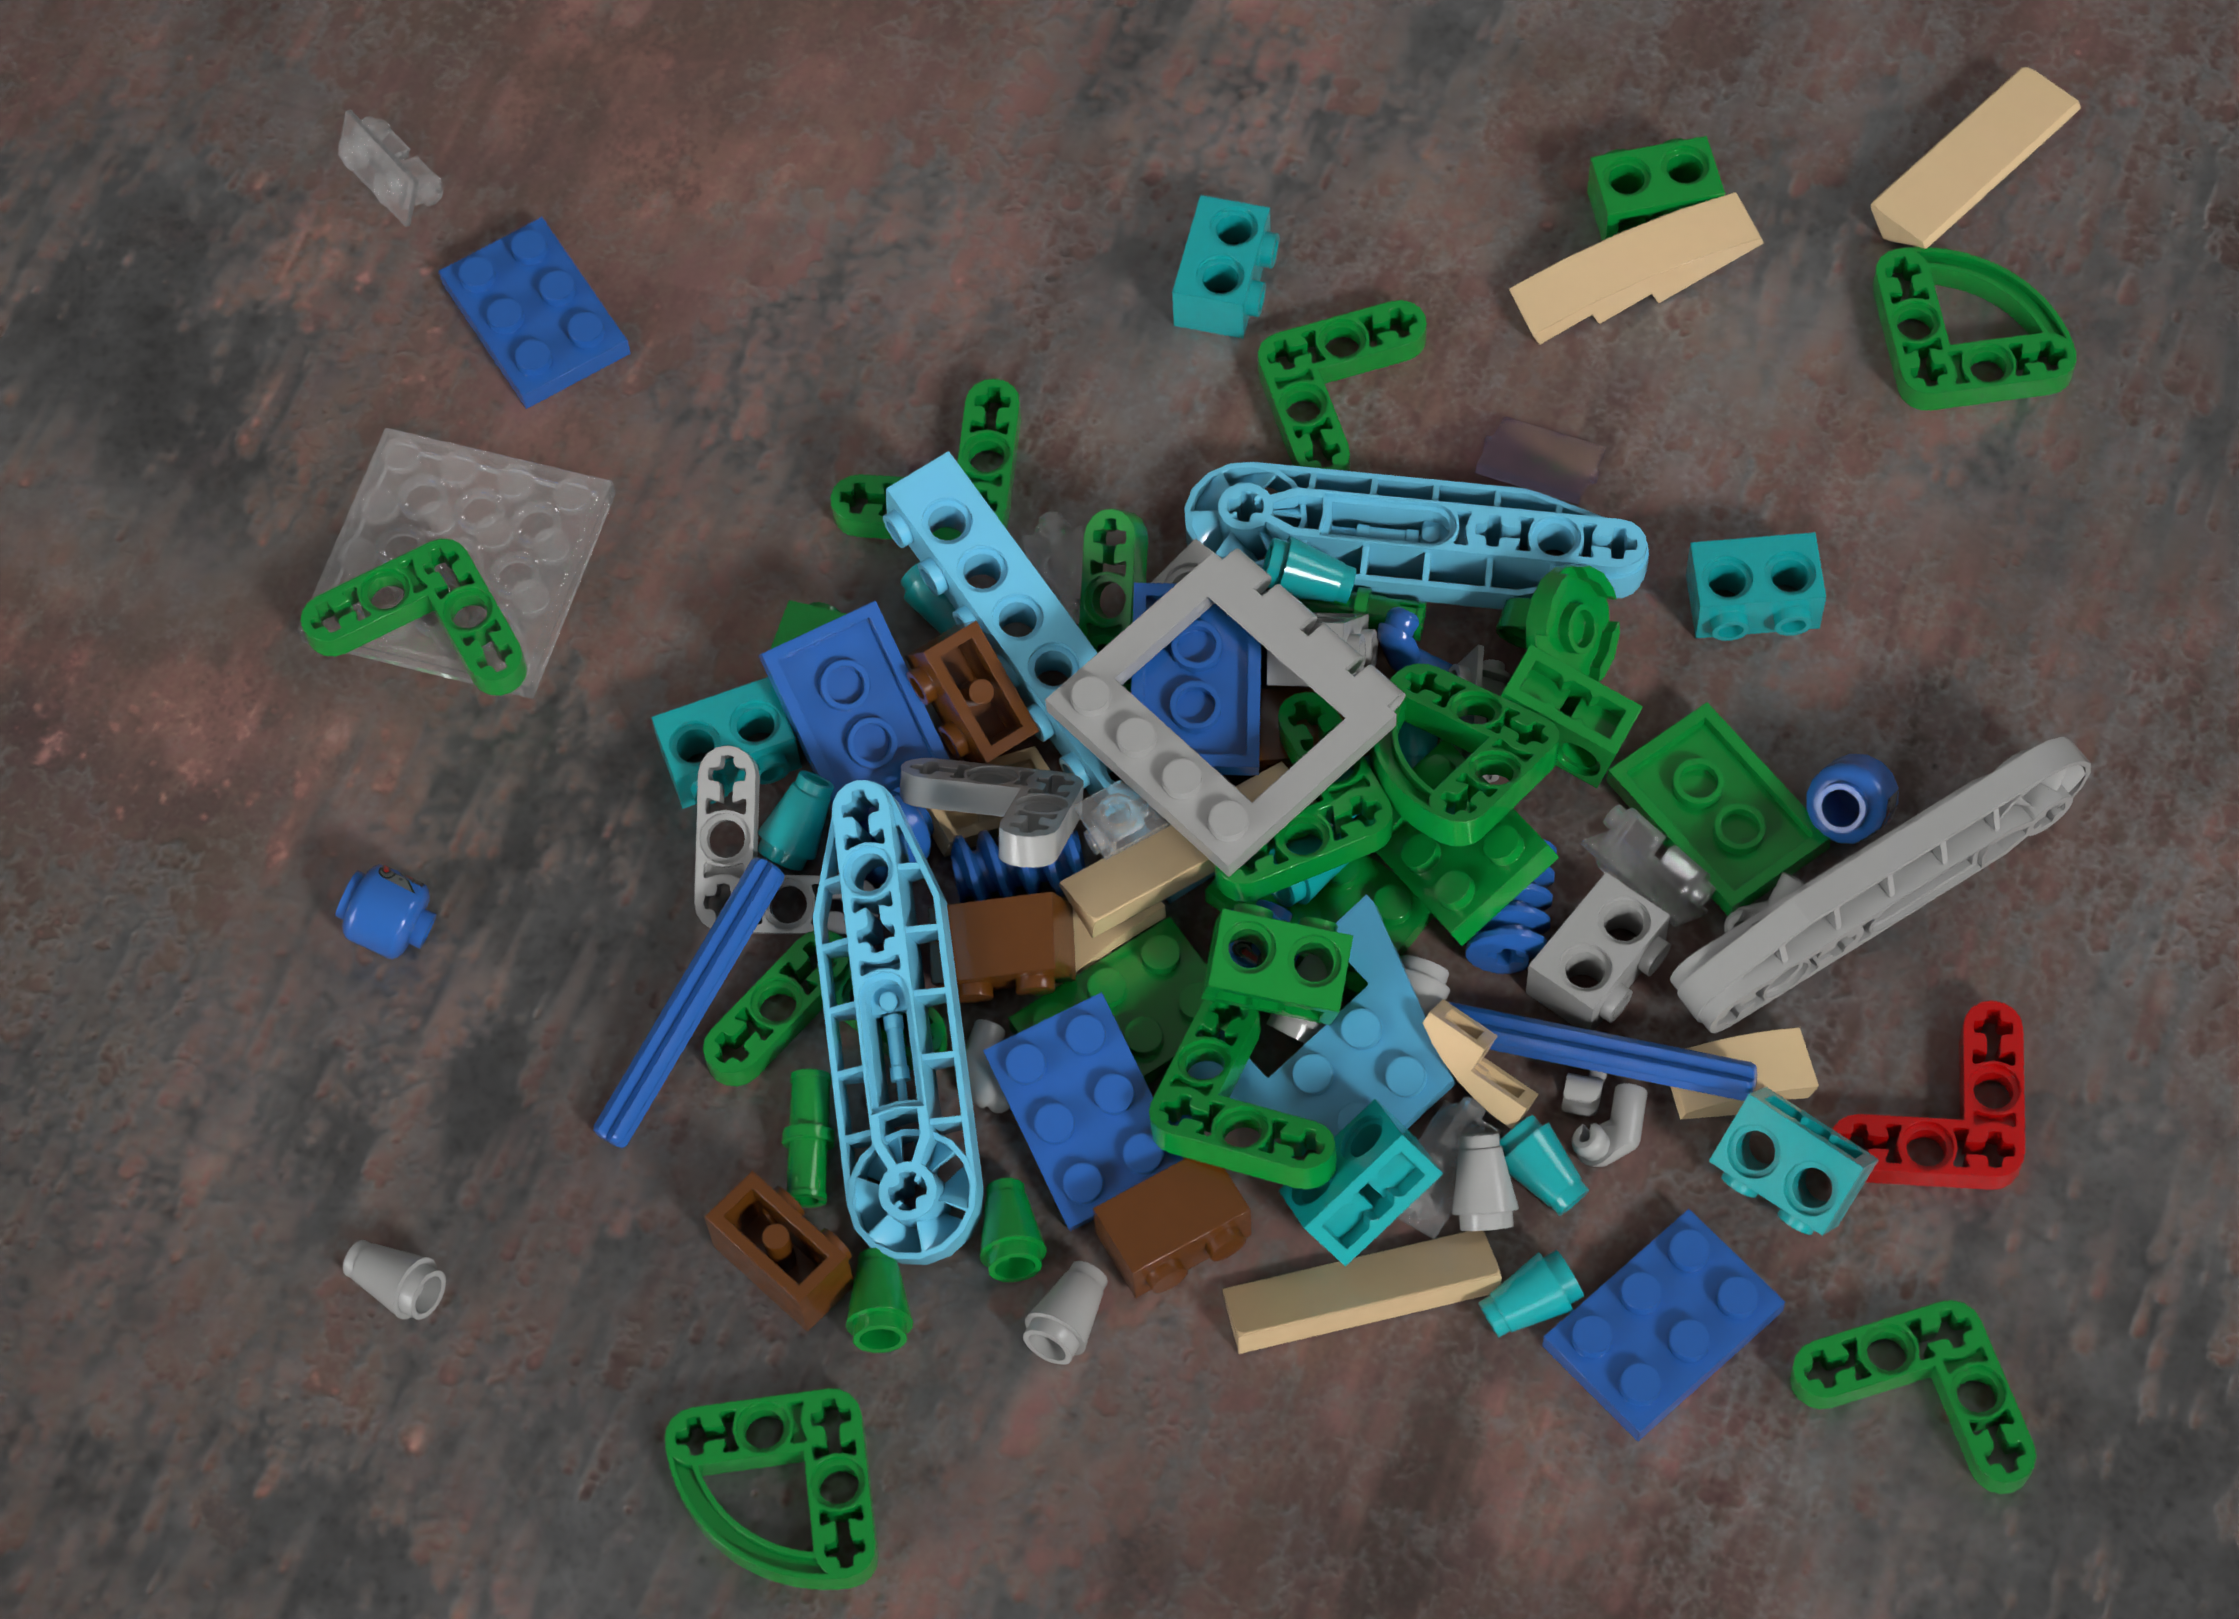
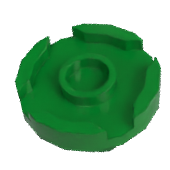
M1569 564L1554 567L1540 580L1531 599L1510 598L1506 600L1496 627V633L1506 642L1526 650L1531 644L1600 682L1605 677L1615 658L1620 635V622L1609 621L1607 599H1617L1614 588L1605 574L1592 566Z

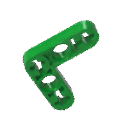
M1404 300L1389 301L1281 331L1267 337L1260 344L1258 350L1259 379L1292 466L1322 468L1318 460H1313L1312 441L1320 438V447L1324 457L1327 460H1332V465L1323 469L1350 471L1349 444L1325 384L1402 363L1417 357L1424 349L1427 332L1426 316L1420 307ZM1400 324L1403 331H1409V335L1399 337L1395 330H1390V326ZM1368 331H1372V340H1377V346H1369ZM1336 337H1347L1354 340L1359 348L1352 355L1339 357L1328 352L1326 345ZM1309 347H1315L1317 363H1312V353H1308ZM1286 356L1289 363H1294V367L1284 370L1281 363H1275V359ZM1308 401L1318 406L1320 414L1310 421L1301 422L1291 418L1287 413V409L1296 402Z
M995 378L986 379L975 384L967 394L957 463L1007 529L1021 427L1019 394L1015 387L1007 381ZM990 403H1001L1002 406L997 412V431L987 430L985 411L989 410ZM982 451H994L1004 458L1003 463L992 471H979L970 464L971 459ZM858 474L850 475L840 480L834 486L830 496L833 518L837 527L850 536L892 539L883 521L884 510H887L886 488L905 477ZM856 499H867L868 504L863 506L862 513L851 512L850 507L855 506ZM943 527L932 534L941 540H953L962 533L951 527Z
M1106 509L1099 511L1088 522L1084 534L1079 628L1097 653L1133 623L1134 583H1146L1148 556L1147 528L1143 520L1135 513L1124 510ZM1117 529L1125 531L1127 537L1125 544H1118L1116 547L1107 544V532H1114ZM1103 564L1125 565L1126 574L1103 572ZM1111 583H1117L1122 587L1126 599L1124 609L1114 618L1107 617L1100 606L1101 593ZM1130 677V678L1122 685V686L1125 687L1130 693H1131V678H1132V677Z
M437 539L419 546L316 596L302 610L300 621L307 641L315 652L324 656L336 657L346 654L434 611L473 683L480 691L497 696L512 693L521 686L527 674V665L519 641L467 550L459 542L452 539ZM446 563L453 570L459 587L449 592L442 575L435 570V567L439 564ZM388 586H396L403 589L404 597L396 606L382 609L372 605V598L380 589ZM360 602L366 617L362 620H359L356 610L352 606ZM475 605L487 611L483 622L475 627L462 628L454 623V617L464 607ZM334 617L341 628L330 633L323 625V621ZM490 641L499 659L505 662L507 666L498 672L491 665H488L482 646H485Z
M1302 692L1294 694L1287 698L1279 708V738L1293 765L1313 748V737L1304 724L1297 725V721L1306 719L1311 725L1318 724L1319 742L1343 721L1337 710L1317 693ZM1364 756L1350 767L1353 773L1349 778L1332 783L1316 798L1317 803L1307 806L1244 863L1248 868L1255 867L1253 874L1245 875L1239 868L1228 877L1214 864L1218 889L1226 897L1234 901L1248 902L1257 900L1376 852L1384 847L1392 836L1393 809L1389 798ZM1362 814L1366 820L1374 819V824L1365 827L1360 820L1352 821V816ZM1330 824L1334 825L1335 835L1341 833L1340 840H1334ZM1304 833L1317 837L1322 842V845L1312 854L1300 855L1290 851L1286 847V843L1293 836ZM1267 849H1275V857L1278 865L1274 864L1273 854L1267 856Z
M828 930L829 943L843 939L840 935ZM814 931L808 932L799 938L717 1022L705 1037L703 1052L709 1073L716 1081L725 1086L735 1087L753 1081L823 1009L819 968L812 972L809 959L814 954L817 956ZM849 957L833 958L834 967L832 969L838 1006L852 1002L854 993ZM805 979L807 980L809 995L800 986ZM782 994L793 998L796 1002V1008L792 1015L784 1020L770 1021L760 1013L762 1004L771 996ZM928 1007L933 1052H947L948 1038L943 1018L934 1008ZM903 1013L901 1015H903L904 1025L908 1027L907 1013ZM881 1017L879 1019L883 1052L890 1057L887 1032L884 1030V1020ZM857 1019L844 1021L858 1032ZM747 1021H751L753 1027L757 1030L751 1036L746 1024ZM903 1030L907 1066H909V1070H914L911 1046L907 1047L906 1035ZM759 1034H760L761 1036L767 1038V1039H766V1040H762V1039L760 1038ZM745 1042L744 1049L747 1058L740 1062L732 1057L724 1063L721 1049L728 1045L736 1050Z
M1204 1000L1151 1101L1149 1117L1154 1142L1160 1149L1171 1154L1293 1188L1312 1189L1327 1183L1335 1174L1337 1157L1333 1134L1326 1126L1316 1121L1230 1098L1259 1040L1261 1032L1259 1010ZM1232 1016L1240 1017L1241 1019H1233L1229 1023L1224 1033L1225 1042L1220 1040L1219 1023H1228ZM1203 1061H1212L1223 1067L1219 1075L1206 1080L1196 1079L1188 1073L1193 1065ZM1182 1115H1189L1192 1118H1183L1178 1126L1169 1124V1121L1178 1122ZM1239 1128H1251L1261 1135L1257 1142L1246 1147H1234L1224 1140L1231 1131ZM1204 1131L1210 1132L1211 1135H1210V1136H1205V1132H1204ZM1281 1139V1144L1277 1142L1274 1144V1140ZM1307 1149L1317 1151V1153H1309L1304 1161L1297 1160L1294 1157L1303 1156Z
M1955 1300L1933 1303L1814 1340L1804 1345L1796 1354L1790 1374L1792 1391L1798 1400L1816 1409L1834 1408L1931 1377L1970 1472L1977 1483L1987 1491L2007 1494L2022 1488L2029 1479L2037 1457L2034 1442L1984 1325L1976 1311L1967 1304ZM1941 1322H1947L1953 1331L1962 1329L1965 1331L1958 1348H1953L1948 1339H1940L1927 1343L1923 1354L1925 1360L1920 1359L1918 1343L1936 1337ZM1911 1330L1917 1331V1339ZM1880 1339L1894 1341L1904 1351L1906 1361L1895 1370L1880 1369L1869 1359L1867 1353L1868 1346ZM1847 1350H1853L1855 1367L1837 1372L1834 1376L1832 1387L1824 1388L1820 1379H1807L1813 1362L1820 1361L1825 1370L1837 1369L1846 1366L1849 1356ZM1855 1369L1862 1378L1861 1380L1855 1379ZM1967 1381L1983 1382L1994 1393L1995 1405L1986 1412L1970 1411L1959 1401L1957 1395L1958 1387ZM2001 1420H2004L2006 1424H2000L1995 1435L1999 1446L2004 1454L2016 1453L2018 1455L2011 1473H2006L2001 1464L1989 1465L1987 1462L1994 1448L1988 1429ZM1973 1431H1982L1978 1435H1974Z

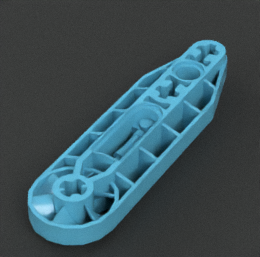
M1242 462L1229 463L1207 473L1192 488L1184 508L1187 546L1194 539H1197L1222 559L1238 548L1262 568L1265 559L1259 561L1257 559L1266 555L1271 540L1277 538L1287 541L1289 536H1292L1344 562L1345 565L1355 567L1356 573L1360 574H1356L1352 591L1357 592L1358 587L1371 588L1374 595L1402 600L1503 610L1506 600L1510 598L1531 599L1540 580L1554 567L1569 564L1592 566L1603 572L1613 586L1616 598H1625L1633 594L1640 587L1647 571L1649 559L1646 536L1641 528L1633 522L1623 519L1606 518L1527 488L1272 463ZM1265 488H1273L1279 493L1270 495ZM1558 550L1565 554L1562 556H1552L1546 554L1545 551Z
M856 780L846 784L839 790L832 803L831 823L813 912V926L846 1203L854 1229L871 1248L879 1249L883 1254L901 1264L928 1265L952 1256L971 1238L982 1215L984 1190L947 901L900 803L884 786L868 780ZM875 807L878 811L872 812L868 817V809ZM868 818L869 832L878 843L872 842L869 833L858 822ZM907 843L917 863L909 862ZM887 866L888 877L885 883L873 891H864V880L867 874L874 868ZM925 878L933 895L936 924L917 925L912 882ZM834 894H842L847 938L829 943L827 924L832 897ZM873 914H880L881 922ZM883 924L894 937L885 939L884 950L878 952L873 946L883 942ZM939 939L945 987L925 989L920 945ZM849 957L854 1001L837 1006L831 958ZM947 1002L953 1051L934 1053L928 1007ZM903 1013H907L917 1100H908L906 1082L911 1079L909 1066H907L903 1036L904 1022L903 1015H901ZM883 1017L885 1032H887L891 1063V1082L897 1085L898 1101L893 1103L889 1101L879 1019ZM857 1019L862 1065L844 1069L839 1021ZM955 1066L961 1115L942 1117L936 1071ZM865 1083L870 1129L852 1134L847 1085ZM919 1122L920 1129H902L897 1132L894 1130V1128ZM963 1130L966 1153L955 1142L944 1137V1135ZM914 1142L915 1152L912 1162H904L903 1145ZM869 1147L856 1163L854 1149ZM957 1155L964 1166L944 1183L937 1176L938 1169ZM870 1177L872 1179L880 1181V1183L876 1184L867 1181V1178ZM919 1184L927 1190V1193L917 1197L916 1208L911 1209L904 1204V1199L913 1197L915 1185ZM951 1206L966 1211L963 1219L949 1215Z

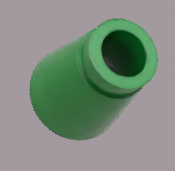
M1015 1178L997 1179L989 1183L985 1188L986 1199L980 1260L983 1265L988 1267L990 1276L995 1280L1020 1282L1030 1279L1039 1273L1042 1268L1041 1260L1045 1257L1047 1249L1028 1196L1025 1193L1024 1183Z
M869 1248L862 1251L857 1258L858 1266L855 1273L846 1329L853 1336V1343L857 1348L871 1353H886L897 1350L906 1343L907 1333L913 1327V1319L898 1261L883 1254L877 1248Z

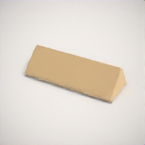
M2028 67L2019 69L1873 200L1871 210L1882 238L1922 249L1928 248L2081 109L2079 101L2037 71Z
M1281 761L1259 773V775L1235 786V788L1253 802L1289 769ZM1315 799L1308 806L1317 803V800ZM1167 823L1059 882V886L1093 939L1215 872L1213 862L1170 823Z
M1466 1231L1356 1257L1346 1267L1339 1261L1224 1288L1222 1291L1238 1353L1242 1354L1487 1296L1501 1285L1502 1276L1485 1232Z

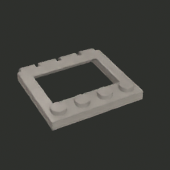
M1238 548L1229 553L1223 560L1214 553H1211L1045 699L1047 712L1228 877L1396 726V713L1394 711L1405 698V693L1373 665L1366 666L1354 677L1352 674L1362 664L1363 656L1326 624L1321 625L1307 636L1306 634L1316 624L1317 616L1282 585H1275L1262 596L1261 594L1270 585L1272 577ZM1214 603L1345 717L1340 724L1253 802L1245 797L1122 686Z

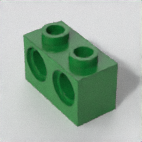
M1707 136L1691 139L1674 138L1659 145L1632 150L1615 149L1604 155L1590 158L1587 193L1602 241L1677 210L1725 196Z
M1531 644L1501 694V697L1552 721L1559 730L1558 757L1555 766L1595 788H1598L1643 708L1638 703Z
M1235 904L1234 910L1223 908L1214 926L1201 999L1331 1025L1340 1012L1353 935L1337 932L1338 925L1336 923L1320 918L1302 917L1299 919L1298 924L1272 919L1273 911L1258 905ZM1237 940H1246L1253 943L1261 953L1262 964L1254 968H1244L1237 965L1229 954V944ZM1305 953L1317 956L1326 967V978L1318 982L1305 980L1297 973L1294 966V958Z

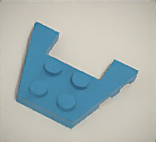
M1366 894L1336 924L1338 925L1337 932L1353 935L1349 963L1368 982V986L1339 1012L1331 1025H1325L1270 1077H1267L1249 1058L1230 1098L1316 1121L1326 1126L1332 1132L1333 1137L1346 1127L1374 1099L1379 1101L1408 1129L1457 1084L1454 1075L1439 1056L1423 1025V1021L1427 1017L1417 998L1377 906ZM1221 1029L1220 1040L1225 1042V1031ZM1203 1061L1193 1065L1188 1073L1196 1079L1206 1080L1219 1075L1223 1067L1212 1061Z

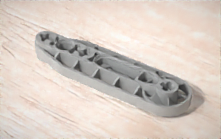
M2065 737L2047 740L2032 749L2023 750L2011 756L1993 773L1972 780L1687 957L1678 965L1670 977L1671 983L1678 991L1679 999L1697 1022L1703 1023L1710 1033H1717L1734 1025L2000 859L2026 837L2037 835L2052 826L2068 811L2073 803V798L2091 774L2090 761L2071 739Z

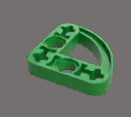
M1898 248L1888 251L1880 257L1873 279V294L1897 389L1902 400L1910 407L1931 411L2046 396L2061 392L2069 385L2077 361L2076 349L2070 333L2052 305L2021 277L1984 258L1943 248ZM1894 273H1902L1905 281H1911L1908 299L1901 301L1902 289L1898 278L1892 277ZM1935 285L1958 289L1992 303L2011 316L2028 335L1950 345ZM1908 319H1916L1924 322L1929 327L1931 333L1921 339H1911L1904 336L1899 331L1897 325ZM1927 357L1926 369L1928 377L1931 381H1937L1936 386H1926L1923 378H1917L1920 359ZM2039 357H2047L2050 365H2057L2056 370H2047L2046 365L2043 362H2037V359ZM2016 359L2018 360V370H2023L2022 376L2016 375ZM1981 361L1991 362L2001 368L2004 376L1993 382H1985L1975 377L1970 367Z
M1417 663L1405 666L1390 679L1392 683L1405 693V698L1394 711L1396 713V726L1370 749L1371 768L1394 810L1408 823L1430 838L1449 846L1463 847L1476 843L1555 767L1558 757L1559 730L1549 719L1430 664ZM1467 715H1478L1489 719L1490 722L1470 724L1462 721L1460 718ZM1405 721L1472 754L1433 790L1409 766L1401 751L1398 734ZM1484 775H1499L1507 778L1509 782L1501 785L1488 784L1480 781L1478 778ZM1467 801L1470 803L1469 812L1465 811L1467 809Z
M827 1388L718 1403L682 1410L671 1419L665 1432V1448L668 1464L677 1490L688 1513L700 1531L729 1559L763 1578L805 1589H849L864 1584L872 1577L878 1566L879 1553L865 1425L859 1404L851 1394L841 1389ZM832 1409L839 1411L842 1420H851L841 1423L839 1427L840 1444L843 1453L830 1454L829 1441L824 1427L815 1426L825 1422L826 1411ZM764 1416L778 1419L784 1425V1432L780 1441L774 1446L757 1448L746 1440L747 1429L756 1419ZM733 1422L732 1431L739 1450L729 1452L726 1440L717 1439L704 1443L703 1454L691 1455L688 1446L680 1445V1443L690 1441L691 1430L696 1428H703L706 1437L709 1439L728 1437L724 1424ZM856 1450V1454H855V1455L849 1454V1453H851V1452H853V1451ZM817 1455L824 1456V1457H822V1458L816 1460V1456H817ZM804 1462L814 1552L800 1551L777 1545L744 1528L721 1507L708 1489L702 1476ZM839 1471L854 1475L859 1481L858 1490L855 1496L848 1502L832 1504L820 1495L821 1485L830 1474ZM863 1515V1520H856L857 1517ZM824 1520L831 1521L826 1525L822 1526V1522ZM849 1521L850 1535L855 1549L865 1550V1552L854 1555V1566L841 1568L837 1557H828V1555L839 1552V1535L835 1522Z

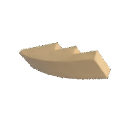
M1734 192L1677 210L1623 231L1555 263L1509 288L1533 337L1539 344H1542L1591 315L1601 324L1651 294L1659 304L1762 245L1764 241L1739 196Z

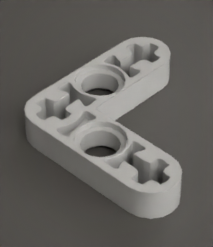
M728 745L716 747L708 752L701 761L698 771L694 904L697 916L710 929L720 912L709 909L710 898L719 897L722 892V886L729 885L730 892L732 893L750 861L758 857L760 789L758 766L749 754L740 748ZM734 758L735 767L746 772L745 781L734 782L732 802L735 804L746 802V813L744 815L730 810L710 813V803L712 800L724 804V786L714 781L712 775L714 770L724 769L725 759ZM721 822H736L744 831V846L733 857H719L710 846L711 832ZM784 875V881L778 891L783 887L789 886L799 888L806 897V912L796 922L783 923L776 919L773 914L771 901L762 916V923L757 925L752 934L805 935L808 932L814 931L813 912L817 896L816 887L819 886L820 876ZM864 880V891L877 889L870 882ZM834 894L832 900H842V894ZM830 911L827 924L828 930L838 935H846L844 913ZM873 914L880 921V914Z
M938 758L912 759L901 765L900 796L904 803L921 808L1003 816L999 830L998 858L1012 866L1035 868L1053 864L1058 859L1082 816L1084 780L1071 773Z

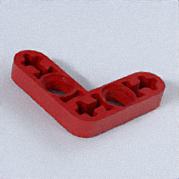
M1992 1000L1978 1003L1966 1014L1959 1037L1960 1119L1854 1114L1848 1115L1836 1123L1833 1127L1834 1131L1848 1140L1853 1136L1862 1137L1864 1147L1869 1149L1868 1153L1879 1159L1865 1183L1983 1190L2002 1189L2013 1183L2019 1175L2026 1152L2024 1029L2022 1020L2015 1009L2003 1002ZM1985 1023L1995 1024L1997 1034L2002 1035L1996 1051V1061L1984 1062L1987 1055V1038L1985 1034L1981 1033V1030ZM1991 1080L1999 1082L2008 1090L2011 1100L2002 1108H1988L1978 1102L1973 1088L1982 1081ZM1889 1137L1897 1138L1893 1155L1894 1163L1886 1162L1889 1149L1885 1148ZM1923 1137L1932 1139L1943 1149L1944 1159L1935 1166L1919 1165L1908 1155L1906 1146L1909 1142ZM1957 1141L1965 1143L1962 1154L1965 1155L1962 1167L1953 1165L1958 1149ZM1985 1144L1997 1145L1998 1154L2004 1157L2000 1167H1990L1987 1156L1980 1155L1983 1153Z

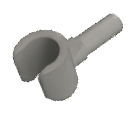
M1590 1070L1589 1077L1568 1073L1561 1110L1584 1116L1595 1115L1599 1109L1603 1083L1607 1073Z

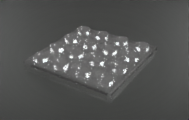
M385 428L311 600L430 541L452 539L459 542L467 550L520 643L527 665V674L521 686L511 694L533 699L616 493L613 482ZM446 563L435 567L436 572H439L446 582L449 592L459 587L453 570ZM396 586L384 587L375 593L372 598V605L382 609L394 607L403 599L404 591ZM360 602L352 605L353 609L356 610L359 620L366 618ZM475 605L464 607L454 617V623L462 628L475 627L483 622L487 611ZM434 611L348 652V654L474 684ZM334 617L323 621V625L330 633L341 628ZM300 623L298 633L302 642L309 644ZM491 641L482 646L488 665H491L496 672L507 667L506 663L499 659Z

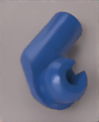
M1401 607L1391 608L1386 615L1385 622H1380L1377 628L1379 644L1391 668L1398 672L1405 666L1418 663L1437 666L1449 672L1452 664L1418 647L1413 638L1414 632L1419 626L1418 617Z

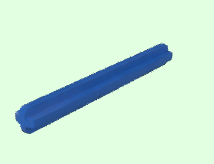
M758 857L750 861L595 1122L594 1132L604 1141L620 1148L628 1145L783 883L784 874L773 863Z
M1449 1002L1498 1036L1489 1050L1745 1101L1747 1096L1755 1091L1757 1084V1067L1753 1062Z

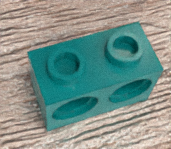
M1200 195L1172 291L1174 326L1244 339L1250 316L1259 318L1263 308L1266 282L1260 281L1263 268L1273 269L1278 252L1279 233L1270 232V207ZM1229 243H1241V244L1231 245V244H1229ZM1216 291H1227V293H1223V294H1218V293H1213V292H1216Z
M1816 532L1690 542L1686 580L1695 639L1714 637L1722 641H1731L1742 638L1747 634L1777 632L1780 635L1793 636L1802 634L1809 629H1820L1826 602V591ZM1790 585L1799 591L1786 592L1776 586ZM1727 590L1736 596L1723 597L1717 595L1714 591Z
M768 677L651 717L659 747L682 809L697 804L698 771L701 762L691 763L687 762V760L693 755L708 753L716 747L733 746L749 754L758 766L760 784L777 782L787 776L790 771L802 768L795 736ZM757 733L771 734L768 738L759 742L747 741L750 736ZM734 758L725 759L724 769L713 771V780L724 786V798L730 792H733L734 782L745 781L746 772L735 767Z
M1763 1087L1747 1096L1709 1162L1724 1171L1721 1175L1722 1180L1737 1192L1751 1198H1755L1759 1194L1780 1208L1777 1213L1779 1218L1790 1227L1807 1235H1812L1814 1231L1824 1235L1839 1226L1879 1159L1768 1087ZM1753 1131L1763 1132L1772 1140L1775 1147V1157L1771 1164L1758 1161L1751 1153L1749 1140ZM1809 1168L1820 1169L1830 1178L1832 1195L1828 1201L1819 1200L1808 1191L1805 1179Z
M1376 1099L1334 1137L1337 1166L1335 1174L1327 1183L1312 1189H1298L1283 1185L1278 1190L1303 1228L1345 1267L1443 1175V1172L1418 1139Z

